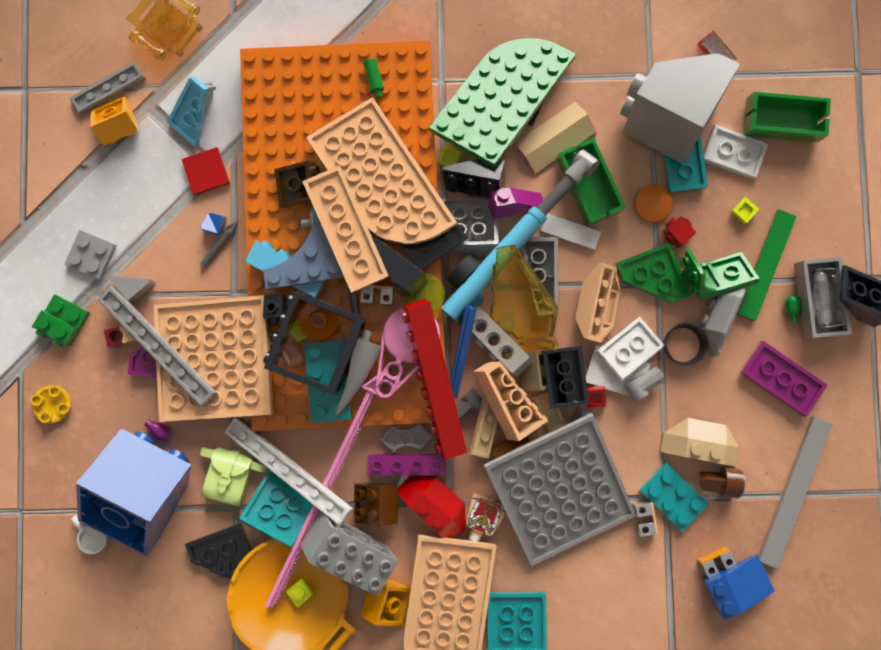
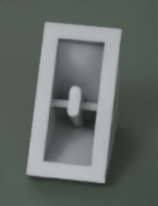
M110 277V281L127 301L134 303L155 285V281L150 279Z

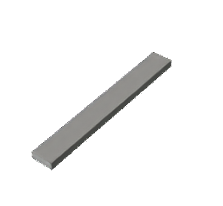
M109 286L98 298V301L201 407H205L217 394L208 382L114 286Z
M811 417L758 556L764 564L776 569L779 567L832 427L831 423Z

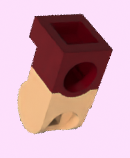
M123 326L104 330L106 344L109 348L138 342Z

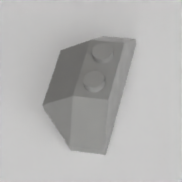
M749 286L710 298L707 307H709L707 314H704L700 320V329L707 338V351L710 356H719Z

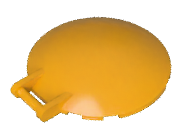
M270 539L251 550L234 571L227 595V607L232 627L241 641L251 650H326L324 648L325 645L343 626L345 630L328 649L339 650L350 635L356 633L357 630L344 619L348 601L347 581L310 564L303 550H301V556L298 557L299 560H297L295 569L292 570L293 573L289 577L290 579L287 580V586L283 590L284 592L280 600H278L279 602L275 603L273 607H266L265 604L292 548L274 539ZM303 578L314 592V595L297 608L286 591Z

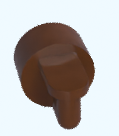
M722 467L720 472L702 471L700 473V487L704 491L716 492L721 497L739 499L744 493L745 476L740 469Z

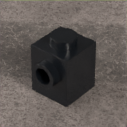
M283 294L264 295L263 319L268 321L270 325L280 326V317L283 313L286 314L289 307L286 306L288 298Z

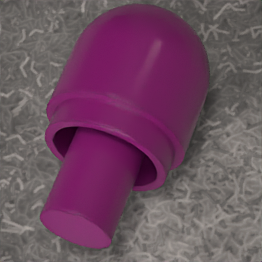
M148 419L144 426L150 429L151 435L160 441L167 440L171 435L170 429L163 423H154Z

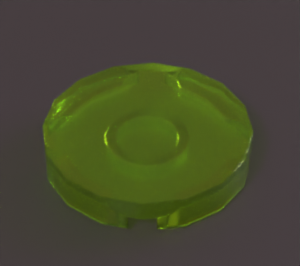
M425 274L428 283L415 299L409 296L407 301L408 303H413L426 299L431 302L434 312L444 302L445 290L438 278Z

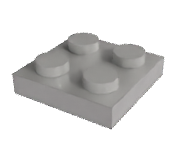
M79 230L64 265L102 280L117 245Z

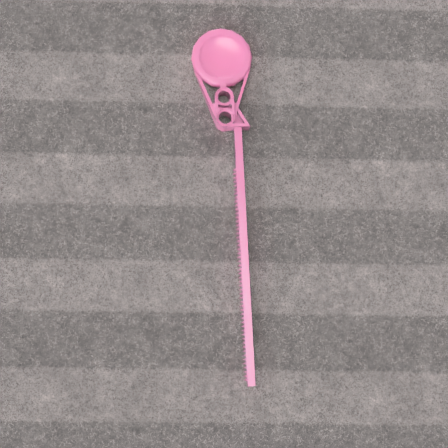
M403 307L393 312L385 322L378 375L361 386L368 391L323 483L329 490H332L331 487H334L333 484L336 483L334 480H337L336 477L340 474L339 470H342V464H345L343 460H347L345 457H348L347 454L350 453L348 450H352L350 447H353L352 444L355 443L353 440H356L355 437H358L356 434H359L358 430H361L359 426L374 395L376 394L383 398L393 395L418 369V366H416L403 380L401 379L404 374L402 361L416 363L411 355L413 350L412 343H409L406 332L409 330L401 316V312H404ZM435 319L436 326H437V330H438V334H439V338H440L439 324L437 323V321H436V319ZM386 346L389 353L396 358V361L388 363L383 371L384 350ZM392 365L399 367L400 372L397 376H393L390 373ZM383 383L390 385V393L382 392L381 385ZM314 505L265 604L266 607H273L275 603H278L284 592L283 590L287 586V580L290 579L289 577L293 573L292 570L295 569L297 560H299L298 557L302 553L300 544L320 512Z

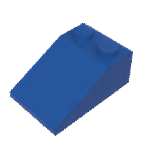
M757 554L737 562V566L725 570L723 568L718 570L720 574L712 578L703 577L723 620L743 613L775 592Z

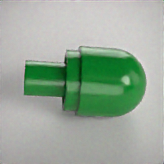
M790 295L784 301L786 314H789L790 322H797V313H800L801 302L797 296Z

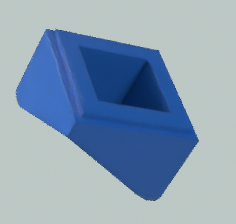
M208 213L200 229L221 236L227 218Z

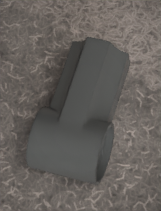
M474 388L468 391L456 405L460 424L469 415L474 414L481 408L483 398Z

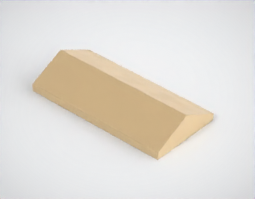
M574 102L515 142L514 146L534 174H537L556 161L560 152L578 146V144L596 134L597 131L588 114Z

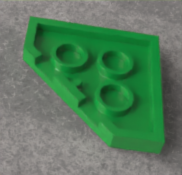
M670 243L615 263L622 282L667 302L673 303L691 296Z

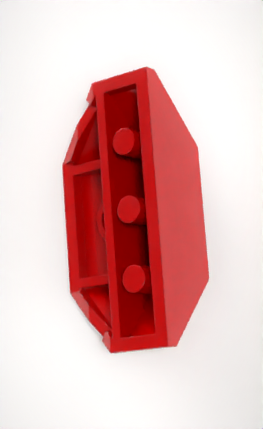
M409 476L397 488V493L409 508L442 538L457 539L466 530L465 502L437 476Z

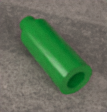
M375 58L367 59L363 62L370 91L375 94L376 99L383 98L382 91L384 86Z

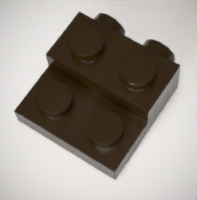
M307 160L274 169L280 208L299 204H312L303 181L321 174L320 168L316 163Z

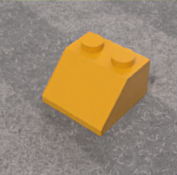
M126 96L91 111L90 127L103 146L114 144L120 138L130 137L138 131L137 120Z
M388 579L378 596L367 593L360 616L376 626H404L410 586Z

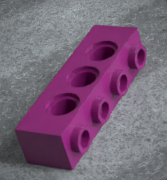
M369 454L368 475H446V460L438 454Z

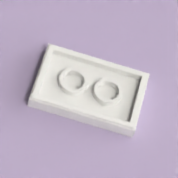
M715 124L703 153L704 162L755 180L768 144Z
M639 316L596 351V353L621 382L665 345Z
M595 345L585 375L586 383L595 386H605L607 390L631 397L624 384L648 372L651 363H643L620 382L596 353L601 347Z

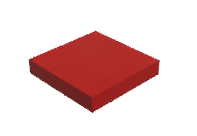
M218 147L181 159L193 195L230 184Z

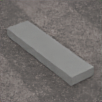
M134 61L71 96L70 100L78 114L83 115L146 78L137 62Z

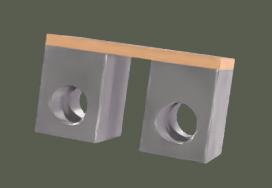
M370 285L361 289V303L373 304L374 289H381L380 304L393 306L394 287ZM370 295L369 300H365L364 297ZM389 296L390 300L384 301V297Z
M650 501L634 503L633 509L636 517L650 516L651 521L636 523L637 534L640 537L657 535L653 503Z

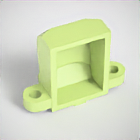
M202 447L200 455L211 458V464L202 490V497L240 507L245 499L252 470L266 472L267 467L260 461L255 460L254 456L242 453L239 450H230L222 447L216 449Z

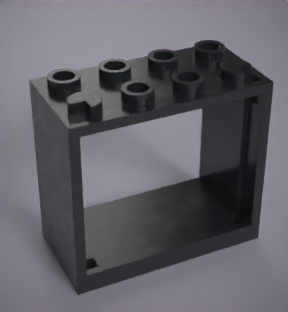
M295 291L293 295L290 294L286 306L289 307L286 314L283 313L280 317L279 325L281 326L278 333L275 332L272 337L271 344L273 346L271 351L267 352L264 357V368L329 394L338 395L349 368L358 338L362 335L367 320L362 316ZM303 302L354 322L329 385L277 366Z

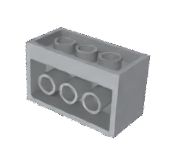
M321 511L300 544L310 564L376 596L379 595L398 563L397 558L386 543L345 522L342 526H339Z

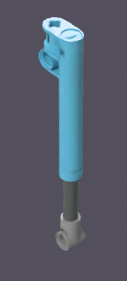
M581 150L575 156L573 165L564 173L565 177L537 207L533 206L528 211V214H525L441 307L459 325L461 324L460 320L464 316L466 306L476 307L483 303L485 298L481 292L535 234L540 226L547 220L546 215L574 185H578L586 175H591L596 170L599 161L585 150Z

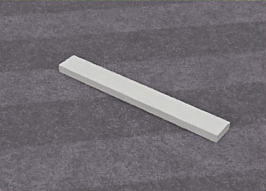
M234 417L225 434L337 525L342 526L353 510L352 507L258 432L252 431V428L239 417Z

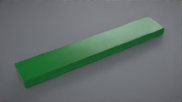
M780 209L776 210L754 267V271L759 277V283L749 286L737 315L752 321L757 320L797 216Z

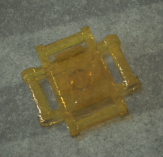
M142 0L133 13H129L126 17L129 22L137 27L130 32L129 39L149 50L159 61H162L169 51L181 58L184 54V49L196 33L201 32L203 29L194 20L200 11V7L195 3H190L188 0H175L188 10V13L185 15L168 2L169 0H154L156 3L140 22L138 20L152 2V0ZM143 34H146L162 47L157 48L142 37Z

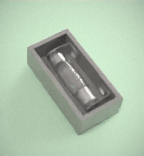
M842 257L806 260L794 264L797 294L801 302L800 317L803 339L852 334L849 310L839 301L843 266Z

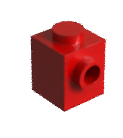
M682 216L677 219L671 218L665 224L667 228L662 231L665 234V239L670 244L673 243L677 248L684 245L697 233L691 227V222Z

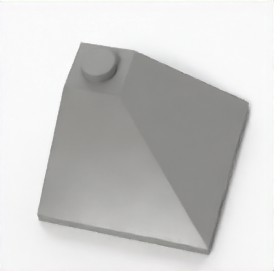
M485 197L441 199L468 237L467 241L452 251L468 255L472 254L476 257H487L498 245V219L493 220L487 205L488 199Z

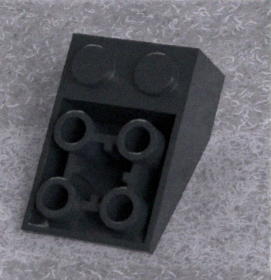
M479 159L445 166L442 169L445 190L452 193L459 192L469 196H480L489 199L491 190L504 187L505 160H500L495 168Z

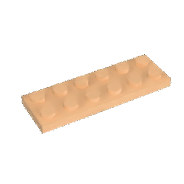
M340 165L303 181L351 293L388 278V273Z

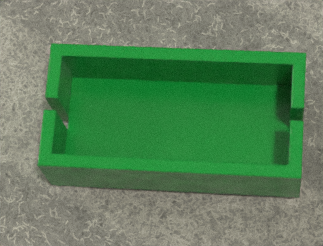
M753 92L746 99L745 116L748 117L745 119L744 135L820 142L829 136L830 119L825 118L830 115L831 98Z
M595 138L578 144L577 148L574 146L560 152L556 158L564 177V173L573 165L575 156L581 150L587 151L599 161L598 167L591 175H586L578 185H574L570 189L587 227L602 221L604 218L618 214L626 208Z

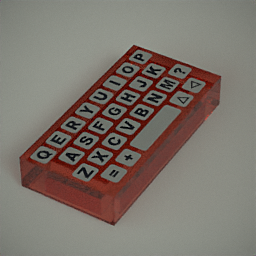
M714 31L697 44L706 55L719 53L733 61L737 60L736 56Z

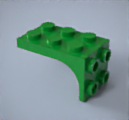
M690 249L685 250L682 274L685 281L689 282L692 294H696L699 301L759 283L758 275L742 252L699 264Z

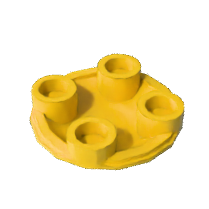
M49 385L42 387L30 400L33 413L42 423L53 424L60 422L67 417L71 409L70 395L59 386Z

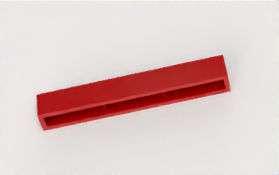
M423 299L403 305L404 312H401V316L409 330L406 332L409 343H412L413 346L411 355L413 361L417 362L418 369L416 370L418 380L422 382V397L427 401L428 406L425 407L428 418H431L432 421L430 430L433 437H436V452L445 460L468 453L431 302Z

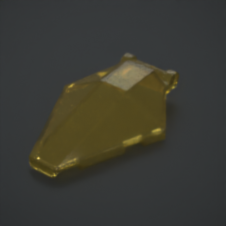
M515 244L497 247L496 263L493 264L491 292L494 293L493 303L490 305V317L517 339L519 347L525 353L530 352V350H557L559 344L557 339L554 338V330L559 307ZM545 338L543 342L530 343L527 341V339Z

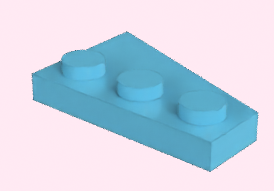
M195 76L189 77L166 123L195 147L200 142L209 88Z

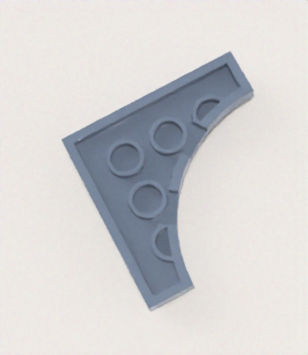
M315 209L313 225L303 246L285 262L263 269L266 290L344 278Z

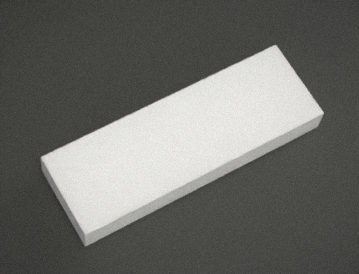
M549 213L546 215L547 220L540 232L593 251L595 250L601 234L600 231Z

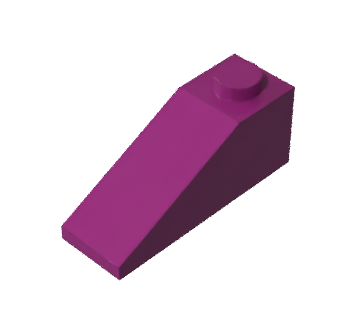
M508 187L491 190L487 205L494 220L528 214V211L533 206L537 207L543 201V197L538 192Z

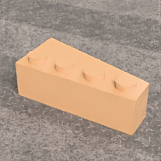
M488 362L473 371L507 440L520 441L548 422L547 418L538 411V407L527 398L524 390L518 387L515 379L501 362Z

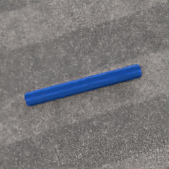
M473 306L465 307L452 367L450 383L454 398H457L475 320L477 309Z

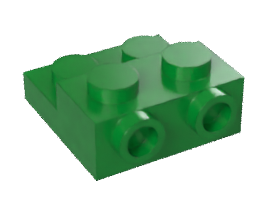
M54 294L45 311H40L32 328L36 329L35 333L41 337L46 338L49 336L53 338L52 343L60 347L64 345L72 346L90 312Z

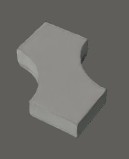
M421 424L407 430L398 429L392 425L379 440L393 453L404 446H412L421 451L433 435Z

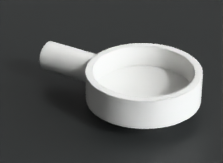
M77 515L70 519L79 530L77 545L82 552L96 554L106 548L109 542L108 536L79 522Z

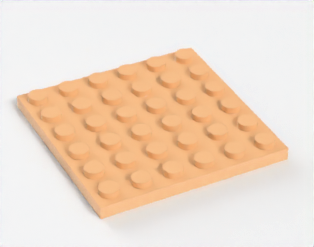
M264 295L154 305L155 329L217 392L205 407H201L156 361L159 422L274 414L272 375L270 370L264 368L265 363H263L266 353L270 352L269 322L263 319Z

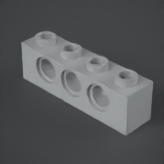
M477 305L475 307L477 310L471 335L473 334L476 337L475 342L481 349L486 348L489 351L487 355L494 362H501L514 378L518 377L532 364L530 357ZM486 327L484 332H478L479 328ZM493 340H499L497 345L491 346ZM506 353H512L511 358L503 359Z

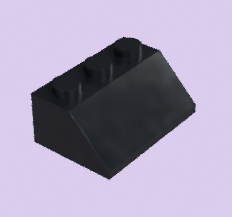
M582 346L542 350L550 409L589 404Z

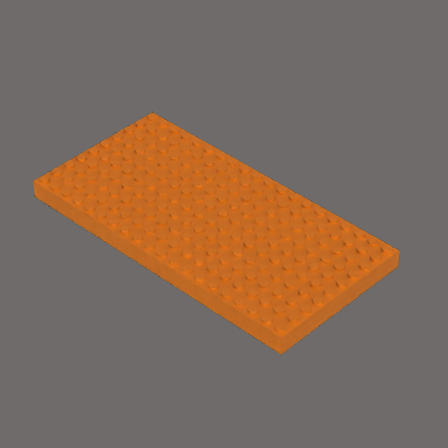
M430 40L240 49L247 256L255 241L262 243L264 240L272 244V249L277 252L282 249L291 254L290 258L303 246L311 231V227L302 228L301 220L310 219V206H313V204H299L280 208L274 169L309 160L319 166L321 173L327 171L306 137L372 97L437 192L435 134L429 132V127L434 121ZM375 58L384 86L382 91L383 98L376 99L375 94L370 91L363 62L367 59ZM370 232L373 238H378L413 264L400 244L386 241ZM440 259L422 270L428 283L415 299H412L410 296L406 299L395 288L396 284L384 264L389 277L372 285L394 287L393 306L380 304L381 289H374L373 304H363L360 302L361 289L358 290L357 297L360 316L367 320L363 333L365 330L373 332L369 341L381 346L385 322L390 315L402 308L403 305L426 299L431 302L434 318L439 324L440 342L445 358ZM247 263L248 297L283 294L289 298L290 294L293 295L295 291L310 296L292 286L266 290L263 271ZM345 278L328 280L318 300L328 302L333 306L352 313L348 284ZM366 295L364 299L369 300L370 295ZM389 296L384 297V301L390 300ZM302 303L295 321L299 320L300 312L307 303ZM338 316L339 322L336 331L330 337L323 340L307 338L297 343L292 333H290L277 366L307 377L304 344L344 340V343H346L353 321ZM318 317L316 323L322 324L323 318ZM269 323V339L271 351L273 344H271L272 337L275 332L278 333L280 326H273ZM386 346L384 350L383 371L388 363L396 361V358L389 353ZM380 351L362 385L378 375ZM402 361L401 364L404 366L402 380L417 366V362L407 363ZM392 365L390 373L393 376H397L400 372L399 367ZM271 371L274 414L252 416V431L351 427L368 390L360 387L350 401L352 419L311 423L308 385ZM416 372L393 395L383 398L375 394L360 426L432 423L431 418H428L425 407L428 405L427 401L422 397L421 388L423 386L422 382L418 380ZM383 383L381 390L383 393L388 394L391 391V387L388 383Z

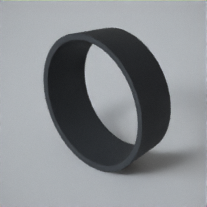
M678 324L666 334L664 350L672 361L681 365H693L699 362L706 354L707 338L704 332L694 324ZM677 328L690 329L699 339V351L690 361H676L668 351V337Z

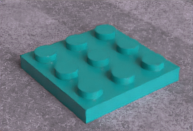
M269 469L240 516L239 521L292 548L313 504Z
M490 592L487 609V650H547L546 592Z

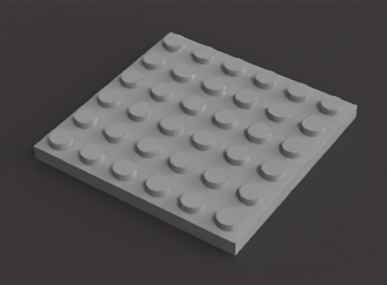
M592 413L484 464L531 566L636 516Z

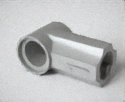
M654 367L640 377L631 379L624 384V387L633 401L636 402L647 396L650 390L666 380L658 367Z

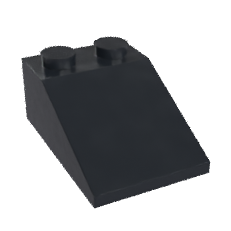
M375 237L373 241L392 280L396 284L395 288L406 299L409 296L415 299L428 283L425 274Z
M842 266L839 301L858 321L874 328L881 325V280L849 266Z

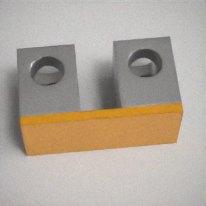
M723 547L698 559L702 571L707 578L720 574L713 561L716 557H718L722 568L725 570L737 566L730 549L727 547Z

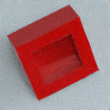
M605 386L587 387L589 398L587 408L607 407Z

